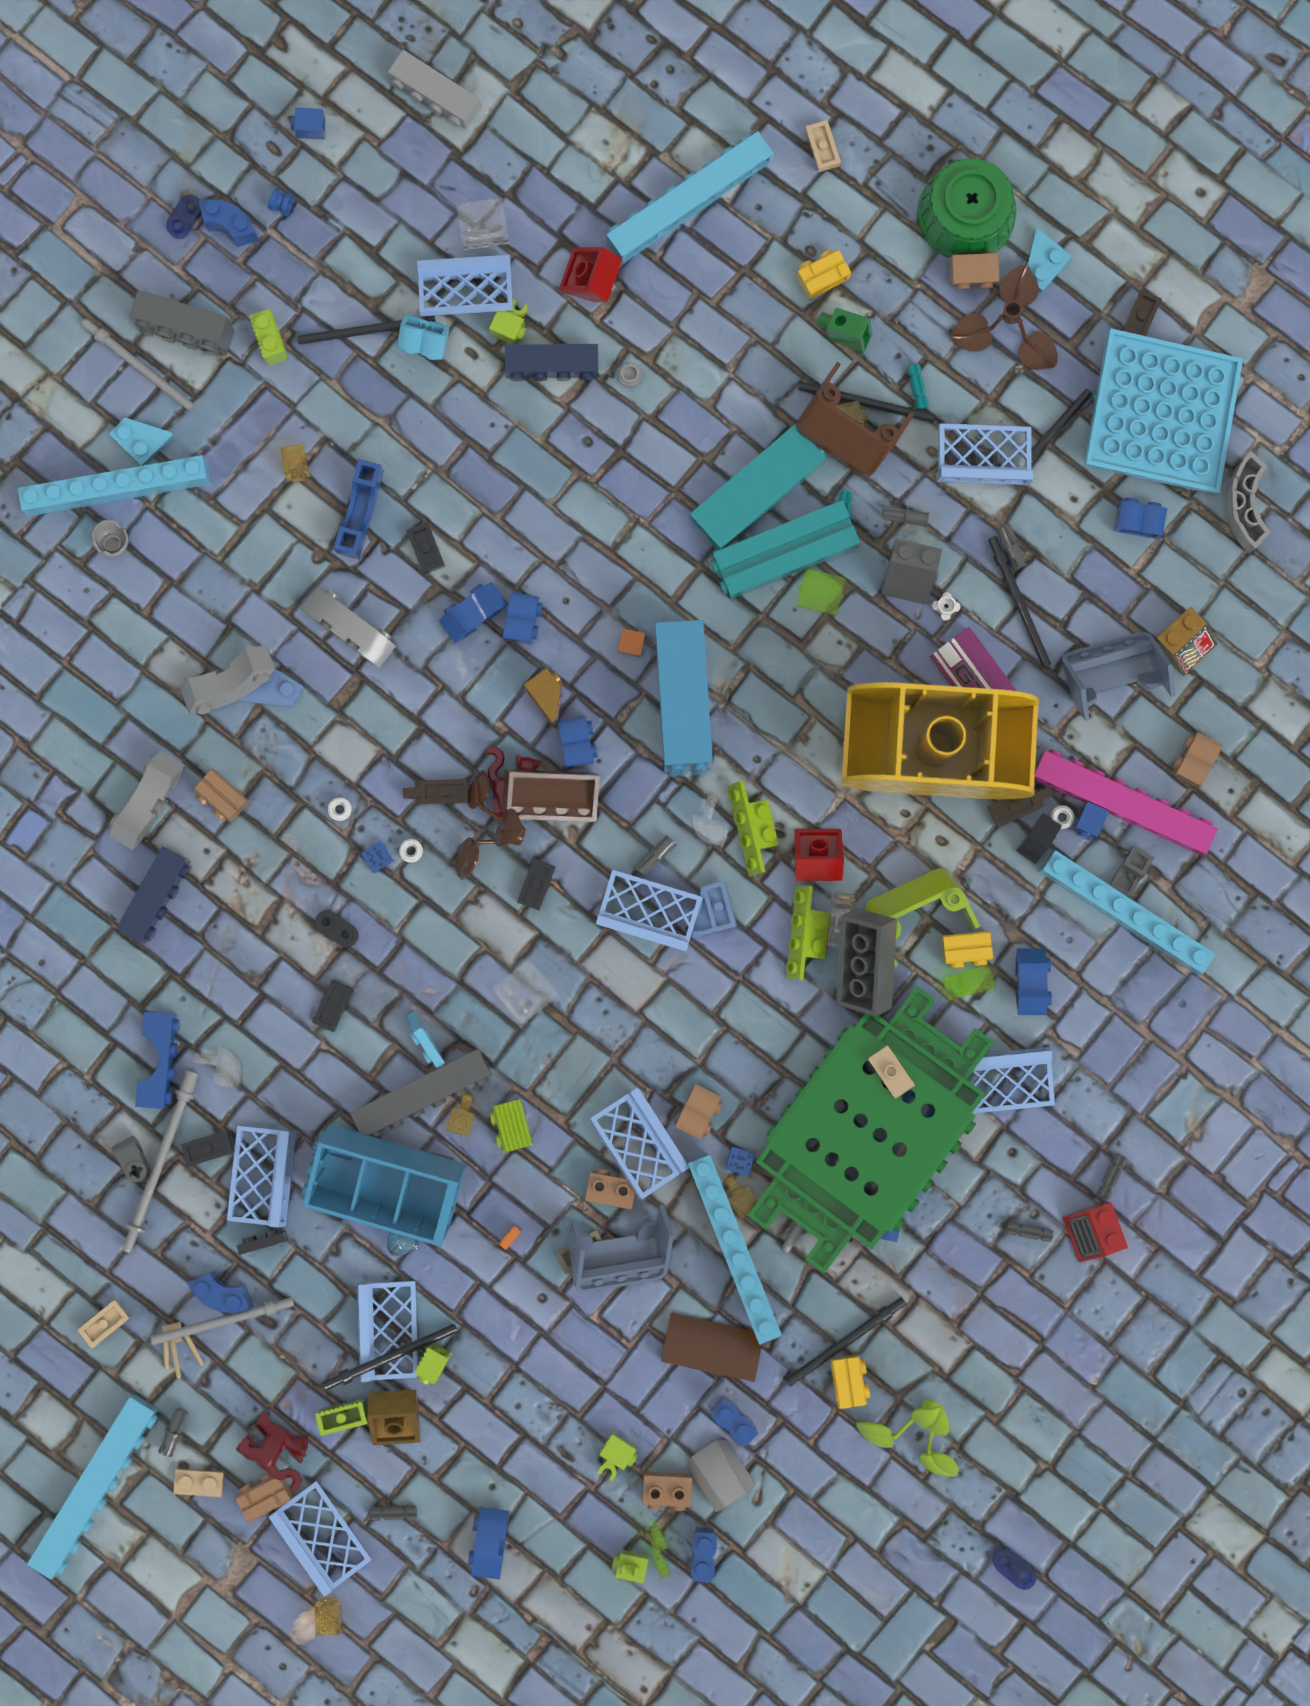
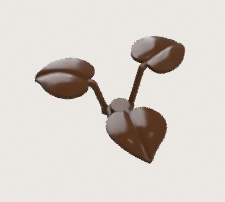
M1027 263L1015 268L1003 279L999 291L1001 299L1007 303L1004 305L1003 314L999 315L998 319L991 326L988 327V321L984 316L972 313L964 316L950 335L951 340L960 348L977 352L986 349L992 343V335L989 331L993 330L1002 320L1007 324L1017 323L1022 338L1025 341L1018 350L1020 362L1025 367L1033 370L1054 368L1057 364L1058 355L1053 340L1047 334L1039 331L1034 332L1028 339L1023 326V320L1021 319L1022 306H1028L1033 303L1039 293L1038 282Z
M481 770L470 784L467 804L471 809H476L479 806L481 810L498 820L499 826L493 840H476L474 842L473 838L468 837L461 844L456 857V869L461 880L469 875L477 865L479 845L496 844V846L501 848L508 844L519 846L525 836L526 829L520 822L519 816L514 809H507L500 817L484 806L483 802L487 799L490 789L489 779L484 770Z

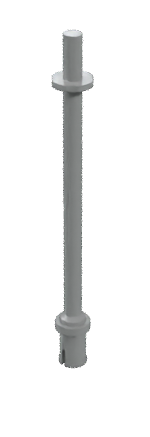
M185 1069L181 1085L175 1091L178 1100L133 1222L125 1223V1227L130 1230L122 1249L124 1252L131 1253L138 1233L146 1232V1229L141 1227L186 1103L194 1098L193 1091L200 1076L196 1072Z

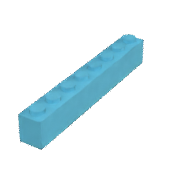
M758 131L753 135L751 133L747 134L740 140V144L734 148L730 146L721 153V157L715 161L711 159L706 162L702 170L696 174L692 172L687 175L683 183L668 188L664 196L649 201L645 209L630 214L626 222L611 227L608 230L607 243L614 253L622 259V264H624L773 162V151Z
M203 455L20 487L18 488L21 511L29 517L209 485L211 480L208 462Z
M1056 850L1051 852L1039 871L1045 877L1196 975L1203 974L1215 956V953Z
M708 1155L688 1163L759 1345L782 1336L711 1156Z
M136 1394L129 1397L27 1563L28 1566L50 1580L57 1574L60 1576L63 1574L69 1564L66 1562V1559L70 1553L74 1555L82 1543L79 1541L80 1536L83 1532L85 1534L88 1533L94 1523L92 1520L95 1512L100 1513L105 1506L107 1500L104 1497L108 1491L113 1492L120 1481L117 1476L121 1470L125 1471L133 1460L130 1457L133 1450H138L143 1444L145 1437L142 1435L147 1428L151 1429L158 1419L155 1414L159 1408Z

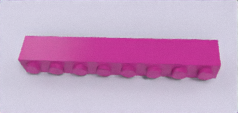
M1050 749L1049 752L1045 750L1041 754L1035 767V781L1081 802H1090L1108 810V814L1200 856L1207 854L1218 828L1212 826L1213 822L1201 817L1198 820L1191 817L1192 813L1183 808L1176 810L1169 807V802L1160 798L1154 800L1147 797V792L1135 788L1134 791L1126 787L1127 783L1114 778L1112 781L1105 778L1106 774L1097 769L1090 771L1083 768V763L1074 759L1068 761L1062 758L1063 755L1055 750Z

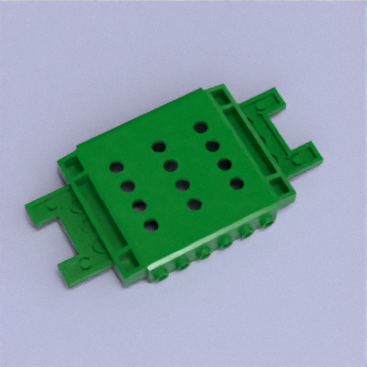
M918 986L914 988L889 1023L880 1016L865 1013L855 1027L850 1025L848 1029L844 1028L837 1037L838 1043L834 1048L830 1047L823 1056L824 1062L820 1067L816 1066L809 1075L810 1081L806 1086L802 1085L795 1094L796 1100L792 1105L788 1104L781 1113L782 1119L778 1124L774 1123L766 1134L768 1138L766 1140L769 1144L756 1161L757 1164L775 1176V1179L747 1216L765 1230H768L779 1213L783 1212L819 1239L805 1260L824 1274L852 1236H855L873 1250L886 1231L892 1233L895 1230L898 1232L906 1221L903 1219V1216L907 1211L912 1213L920 1201L916 1198L922 1191L927 1193L934 1183L931 1178L935 1172L940 1174L948 1164L945 1160L950 1152L952 1154L957 1152L962 1145V1142L959 1141L964 1133L969 1135L976 1126V1123L973 1122L976 1117L973 1112L986 1094L967 1079L994 1044V1041L974 1028L962 1046L957 1045L923 1020L936 999ZM889 1046L915 1084L910 1089L916 1095L915 1100L908 1104L903 1102L901 1096L895 1099L889 1089L883 1087L882 1079L877 1072L872 1075L865 1074L862 1068L863 1064L869 1061L868 1058ZM845 1100L848 1103V1110L842 1114L837 1113L834 1109L836 1101ZM925 1104H931L935 1108V1114L930 1118H926L921 1114V1108ZM857 1114H864L867 1117L868 1122L865 1127L858 1128L854 1125V1117ZM878 1128H882L887 1132V1138L883 1142H877L873 1138V1132ZM810 1138H815L820 1143V1147L816 1152H810L806 1148V1142ZM899 1142L905 1144L907 1148L906 1154L901 1157L894 1155L892 1151L893 1146ZM831 1152L839 1156V1163L834 1167L828 1166L825 1162L826 1155ZM849 1167H855L859 1172L858 1178L854 1181H849L845 1178V1170ZM869 1181H873L878 1185V1192L873 1196L867 1195L864 1191V1186Z

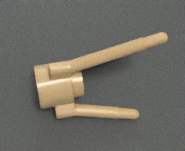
M177 1322L163 1326L162 1330L166 1332L181 1328V1323ZM189 1335L185 1336L184 1338L199 1365L203 1366L204 1362ZM182 1337L163 1342L164 1368L166 1370L169 1369L170 1345L178 1379L181 1378L175 1343L183 1341Z

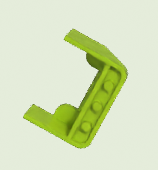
M943 868L928 872L869 900L864 908L866 911L897 919L940 898L947 910L952 912L962 911L970 930L980 927L964 892L949 871ZM898 919L896 939L899 938L901 934V925ZM895 959L894 967L898 965L896 959Z

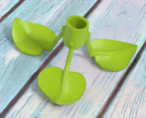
M924 1400L921 1408L913 1410L912 1417L894 1434H892L888 1427L878 1423L856 1422V1427L863 1437L873 1445L882 1448L892 1447L894 1440L915 1422L919 1427L929 1430L927 1453H921L919 1457L922 1465L930 1472L940 1476H958V1465L950 1456L932 1451L933 1435L946 1436L950 1430L949 1421L943 1406L935 1401Z

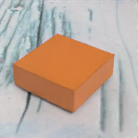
M622 629L618 653L641 657L645 633Z
M514 1225L501 1240L500 1246L506 1250L522 1229Z

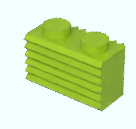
M271 309L251 314L249 316L250 323L265 363L270 366L287 360L288 356Z
M521 1099L492 1106L493 1111L490 1112L492 1125L498 1126L499 1134L496 1135V1141L499 1149L503 1148L505 1153L533 1145Z
M435 1343L430 1344L414 1371L418 1375L416 1379L426 1385H429L430 1382L435 1384L452 1353Z
M362 1397L356 1401L343 1402L342 1405L339 1403L337 1406L320 1408L315 1414L320 1436L367 1424L368 1408L366 1400Z

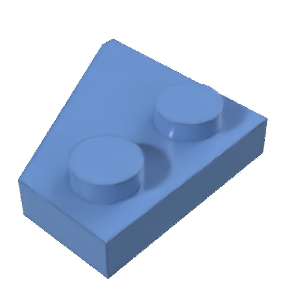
M275 669L266 683H263L240 700L244 703L293 707L305 687Z
M722 881L701 887L700 896L703 898L694 930L692 931V938L737 927L726 882Z

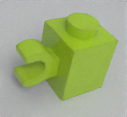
M513 299V310H509V312L497 311L489 327L490 335L511 345H516L518 340L522 341L527 331L524 319L521 317L527 314L528 306L525 304L522 310H516L517 300Z
M612 1431L600 1450L599 1455L605 1458L606 1461L601 1464L598 1473L601 1475L604 1469H610L612 1474L609 1477V1481H613L617 1473L615 1465L623 1471L627 1465L629 1467L633 1465L638 1456L635 1453L637 1446Z
M620 1549L619 1556L614 1555L612 1570H616L615 1578L644 1584L649 1555Z

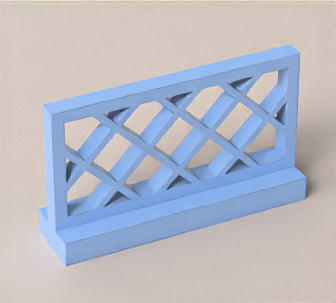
M510 255L417 261L420 316L513 310ZM495 277H507V280L500 286L493 281ZM474 278L484 280L478 287L470 283ZM449 280L460 281L454 289L446 284ZM428 281L438 283L431 290L424 286V282ZM488 284L496 289L490 296L482 292ZM465 285L472 290L466 298L458 293ZM442 287L450 292L443 299L435 294ZM501 293L508 298V303H497L494 299ZM477 294L485 300L478 305L470 302ZM454 296L462 301L458 306H450L447 302ZM430 298L438 302L435 307L425 308V303Z
M942 423L938 425L937 482L1028 485L1033 481V470H1031V427ZM944 430H953L959 438L951 445L944 438ZM969 431H976L982 437L975 446L965 437ZM992 432H999L1005 440L996 446L988 436ZM1015 433H1025V443L1021 447L1010 438ZM961 439L970 448L963 457L954 448ZM984 440L993 449L987 457L976 448ZM1006 441L1016 450L1010 458L999 449ZM949 450L959 459L955 465H944V455ZM972 451L982 460L978 466H971L965 460ZM995 452L1005 461L1000 467H994L988 461ZM1017 453L1025 459V468L1016 467L1011 462V459Z
M612 870L596 924L687 951L703 897ZM615 876L625 878L629 888L617 894L613 886ZM629 880L639 883L632 886ZM640 884L648 885L652 895L639 900L634 888ZM652 887H655V888H658V889H661V890H659V891H657V892H654V890L652 889ZM611 890H613L615 895L609 898ZM632 890L637 903L625 908L619 896ZM665 890L672 894L675 901L662 907L656 895ZM675 894L682 895L683 897L677 900ZM654 896L660 909L648 915L642 902ZM687 897L697 900L694 910L685 914L679 901ZM617 898L623 910L616 914L605 912L607 903ZM639 904L645 917L638 921L631 920L627 910ZM677 904L683 916L670 922L664 909ZM662 911L668 924L660 928L654 927L649 917ZM624 912L627 918L618 915ZM692 914L691 921L689 922L687 916ZM684 918L689 926L686 936L677 934L672 924ZM647 919L650 925L641 922ZM670 926L672 932L664 930V928Z
M1048 1047L986 1053L973 1071L978 1076L973 1085L976 1086L982 1079L991 1088L973 1113L1055 1105L1051 1065L1052 1051ZM1046 1064V1073L1040 1080L1031 1073L1036 1065ZM1013 1067H1020L1025 1071L1017 1082L1007 1075ZM990 1069H996L1002 1074L993 1085L984 1078ZM1028 1075L1038 1082L1030 1092H1027L1020 1086ZM1004 1077L1014 1084L1006 1095L996 1088ZM1042 1085L1048 1090L1049 1100L1038 1101L1032 1095ZM1017 1088L1027 1094L1021 1103H1015L1009 1098ZM994 1090L1004 1097L998 1105H991L986 1101Z
M639 1088L634 1089L588 1119L640 1200L690 1168ZM623 1102H626L630 1108L629 1118L617 1115L619 1105ZM602 1116L612 1118L610 1130L602 1129L597 1119ZM616 1119L628 1122L626 1134L614 1131ZM632 1123L641 1125L643 1128L642 1138L630 1135ZM613 1135L625 1138L623 1150L614 1148L612 1145ZM629 1139L641 1142L639 1154L627 1152ZM645 1143L652 1144L655 1147V1158L643 1155ZM626 1156L638 1158L636 1171L626 1167ZM642 1159L654 1162L652 1174L640 1172ZM658 1163L666 1165L671 1174L665 1178L656 1176ZM639 1176L651 1178L650 1187L645 1192H642L638 1185Z
M237 1126L227 1221L268 1225L271 1227L286 1226L296 1131ZM244 1131L251 1132L257 1139L249 1147L243 1142ZM269 1134L277 1135V1143L270 1150L263 1139ZM260 1143L267 1153L257 1161L250 1150ZM245 1154L254 1163L246 1171L240 1165V1159ZM270 1156L274 1162V1169L267 1174L260 1163ZM255 1167L264 1176L256 1184L247 1175ZM245 1178L251 1188L242 1195L237 1186L238 1182ZM267 1180L272 1189L271 1193L264 1197L257 1187ZM255 1191L262 1201L252 1208L245 1197ZM242 1201L249 1212L243 1217L234 1216L235 1206ZM263 1204L269 1210L268 1220L260 1219L255 1212Z
M415 1281L357 1283L359 1365L373 1360L374 1351L379 1356H382L392 1345L400 1348L395 1342L404 1332L412 1338V1342L417 1340ZM410 1286V1297L402 1303L394 1293L400 1287ZM387 1287H395L392 1292L387 1289ZM372 1288H383L389 1293L380 1305L373 1299ZM391 1297L402 1305L392 1316L382 1307ZM410 1301L411 1310L406 1306ZM373 1303L377 1306V1308L374 1311ZM403 1308L411 1314V1320L405 1327L394 1319ZM380 1309L390 1318L381 1329L373 1323V1316ZM392 1320L402 1329L393 1340L383 1332ZM373 1326L378 1330L375 1335ZM410 1326H411V1333H410L409 1331H407V1329H408ZM380 1334L390 1341V1344L382 1352H379L374 1347V1340ZM417 1351L412 1352V1358L406 1355L412 1361L413 1372L402 1373L396 1367L405 1357L403 1356L394 1364L388 1363L391 1367L385 1374H375L374 1369L361 1375L360 1381L370 1382L371 1380L416 1378L418 1375L414 1371L418 1365ZM393 1369H395V1370L398 1372V1373H391V1374H390V1372H391Z
M317 1481L269 1515L271 1522L324 1597L372 1560ZM314 1488H316L321 1496L319 1506L305 1504L306 1495ZM303 1497V1502H302V1504H301V1503H295V1502H297L299 1499H301V1498ZM323 1500L328 1507H322ZM291 1505L302 1507L299 1521L288 1519L284 1511ZM304 1507L318 1509L316 1523L302 1521ZM321 1510L332 1511L335 1516L333 1526L319 1524ZM337 1520L339 1521L342 1527L336 1526ZM292 1523L299 1524L298 1531L295 1529ZM301 1524L315 1526L313 1541L302 1539L300 1536ZM318 1527L332 1529L330 1543L316 1541ZM335 1529L346 1531L348 1534L347 1546L333 1544ZM350 1540L353 1541L356 1547L350 1546ZM306 1543L312 1544V1550L309 1549ZM315 1544L329 1546L327 1560L316 1559L314 1556ZM332 1547L346 1549L344 1563L330 1561ZM349 1549L360 1551L365 1559L357 1565L348 1564ZM320 1563L326 1564L325 1570L323 1569ZM329 1564L343 1566L342 1576L334 1582L328 1576ZM346 1567H352L345 1573Z

